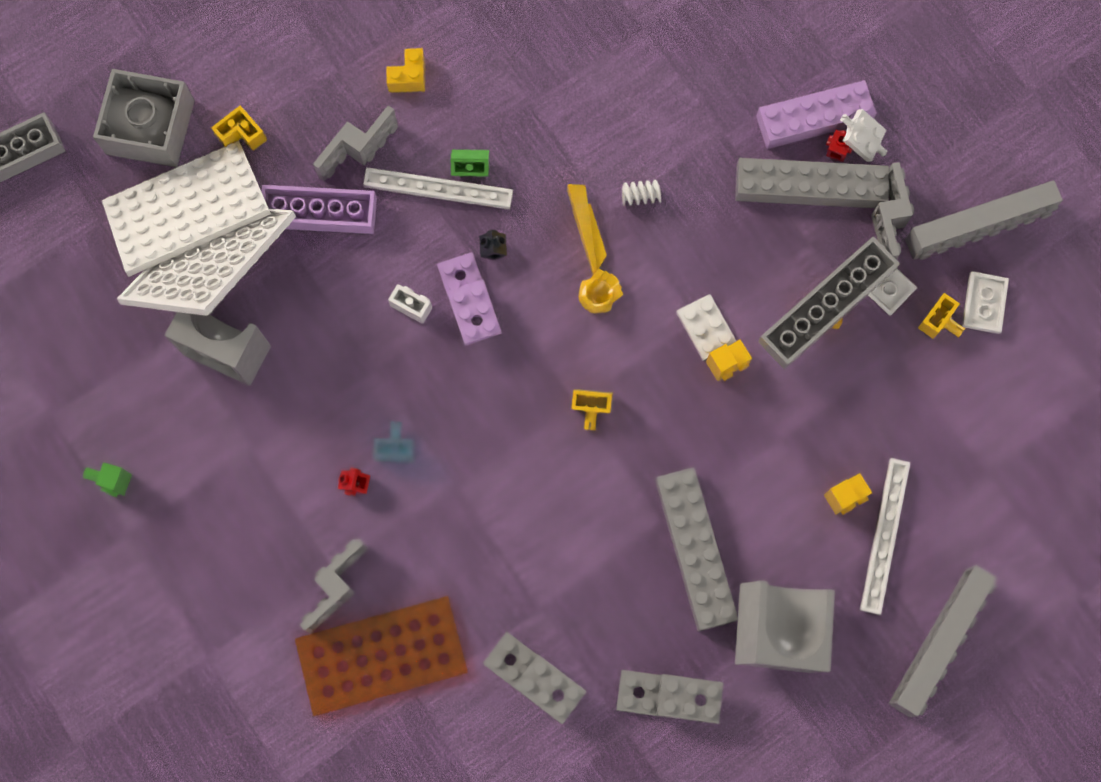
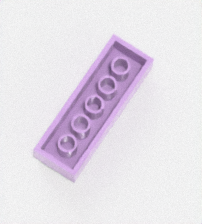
M863 80L759 107L756 117L766 148L771 149L832 133L835 130L847 129V125L840 120L841 117L846 114L852 120L859 109H863L874 119L876 110L866 81Z
M262 185L261 192L269 209L294 211L296 217L286 229L374 234L377 203L375 191Z

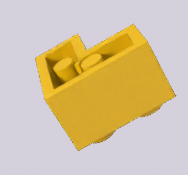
M423 48L404 49L405 66H386L389 93L425 91V57Z
M241 105L211 127L215 136L224 147L242 138L251 150L254 151L267 140L262 129Z
M740 339L729 346L724 344L710 352L706 364L717 381L721 379L726 381L733 376L735 371L739 370L741 372L750 366L749 363L752 357Z
M859 473L830 488L824 494V497L835 515L840 512L844 515L856 507V503L860 506L869 500L868 496L872 494V491Z

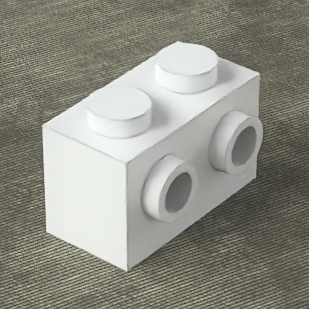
M397 284L388 299L392 308L422 324L432 310L431 302L427 297L415 294L407 286L402 287Z

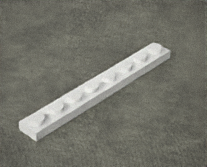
M366 168L363 183L364 188L510 209L513 189Z
M893 458L889 460L860 611L881 615L910 462Z

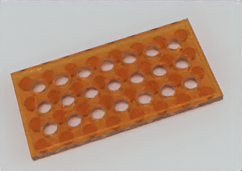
M448 596L294 638L313 717L469 673ZM432 615H437L440 618V622L436 626L429 624V617ZM413 620H418L421 624L418 631L410 630L409 625ZM395 625L401 628V634L397 637L392 636L390 633L391 628ZM374 631L382 633V639L379 642H373L371 639ZM435 635H444L445 641L442 645L434 643ZM356 636H360L363 639V644L358 648L352 645V640ZM419 639L424 640L426 644L425 648L421 651L416 650L414 647L415 642ZM336 642H342L344 645L340 653H335L333 650V645ZM398 645L406 647V653L403 656H398L395 653ZM317 647L324 649V655L321 658L314 656V650ZM380 650H384L387 653V658L382 662L376 658V654ZM442 653H447L450 657V661L445 665L439 663V656ZM366 656L368 659L367 665L359 667L357 664L358 657ZM425 658L429 659L431 663L429 669L422 670L419 666L420 661ZM341 661L348 663V670L346 672L338 670V664ZM409 664L411 666L410 674L402 675L400 672L401 666ZM323 666L329 669V674L325 678H321L318 674L319 669ZM386 669L392 672V677L388 681H384L381 678L382 671ZM365 675H370L373 682L370 686L366 687L362 684V678ZM347 680L353 683V689L350 692H345L342 688L343 683ZM332 686L334 689L333 695L328 698L325 697L323 694L324 688Z

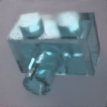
M390 422V436L388 439L374 438L373 458L376 462L414 463L415 442L413 439H401L402 422Z

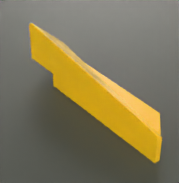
M568 184L567 192L573 208L572 211L592 274L594 275L604 262L607 254L591 204H588L585 185Z

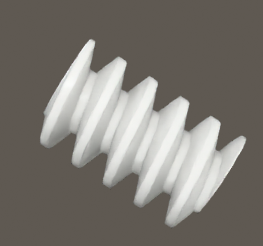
M647 180L645 186L642 181H639L637 187L634 182H631L630 187L627 182L623 184V206H625L626 201L632 206L633 200L639 205L641 199L644 204H647L648 199L654 204L655 198L661 203V190L657 180H653L652 185Z

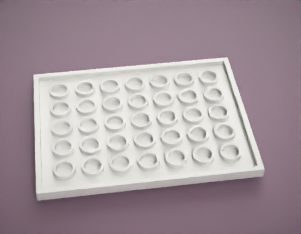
M239 141L102 200L128 277L271 215Z
M269 209L271 215L144 270L117 300L120 305L208 316L217 304L224 299L225 295L235 287L236 283L247 273L251 266L258 261L260 256L269 249V246L280 236L286 227L290 225L296 217L294 211Z

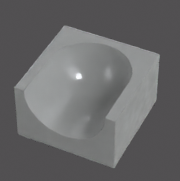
M112 69L93 138L106 155L177 167L195 100L183 81Z
M177 312L164 335L183 356L251 386L271 347L256 325L249 323L242 332L221 322L210 314L205 316Z
M761 580L740 584L735 664L806 673L830 672L835 590L783 588L768 585V581Z

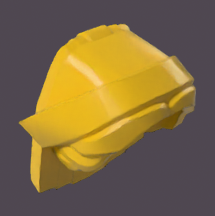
M598 269L590 279L581 282L579 302L590 313L611 311L613 302L624 295L618 278L612 273L610 274L607 271Z

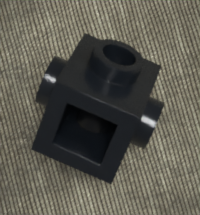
M488 230L487 233L479 236L481 258L495 261L507 256L506 234L499 233L497 230Z

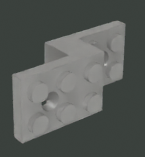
M387 106L366 133L347 121L313 163L318 178L323 181L330 178L334 174L337 165L344 162L346 154L364 166L367 162H371L377 149L384 146L386 138L393 134L398 127L394 109Z
M899 162L892 163L889 168L890 201L878 203L871 215L878 242L895 259L901 253L900 244L896 242L895 238L896 229L904 228L914 214L913 204L909 202L908 198L910 195L909 188L905 186L904 182L905 172L900 167Z
M359 538L356 541L354 539L345 546L346 550L342 554H336L330 560L332 563L327 568L324 566L316 573L317 577L314 580L328 594L329 598L322 599L317 604L318 608L313 613L308 612L301 619L303 622L300 626L309 633L314 632L355 593L340 575L368 550L367 546Z
M508 632L504 634L483 662L487 668L561 724L565 722L587 692ZM508 654H513L516 657V663L512 666L505 663V657ZM555 690H561L564 693L562 701L557 702L552 698Z
M621 670L616 710L719 724L723 682ZM634 688H643L644 696L641 699L634 697ZM698 694L705 696L706 703L704 706L696 705L695 697Z

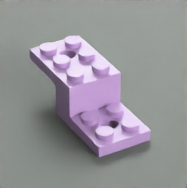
M473 253L437 263L465 346L502 334ZM458 272H464L466 277L463 280H457L455 275ZM480 317L483 322L481 325L475 326L472 324V319Z

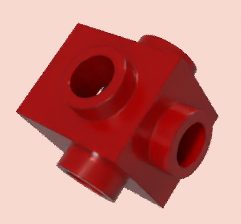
M835 130L833 136L829 135L826 146H829L826 154L827 157L844 162L846 154H851L852 149L843 142L847 131Z
M357 468L341 470L337 489L345 491L344 495L356 497V494H367L371 475L362 473L361 469Z

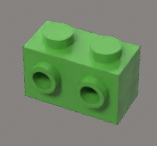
M452 149L451 176L489 175V150Z

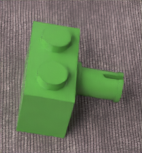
M103 462L100 471L87 467L83 473V479L96 482L95 485L101 488L100 491L116 498L118 495L125 496L132 474L122 467Z

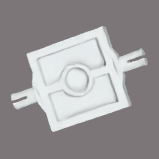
M863 109L857 110L852 120L846 114L841 117L840 120L847 125V133L843 142L865 161H872L876 152L882 157L887 154L886 152L888 151L881 146L886 129Z

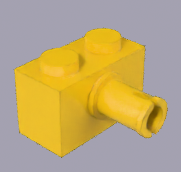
M943 293L921 322L918 329L932 339L944 328L959 338L966 328L951 318L960 303L946 293Z
M580 389L573 390L571 409L586 412L585 430H589L590 422V430H596L597 413H611L613 393Z

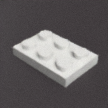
M896 269L868 296L891 316L918 287Z
M972 271L969 273L962 321L963 327L996 334L1002 332L1009 278Z
M710 294L677 310L676 313L703 361L707 360L709 353L724 344L729 346L736 342Z

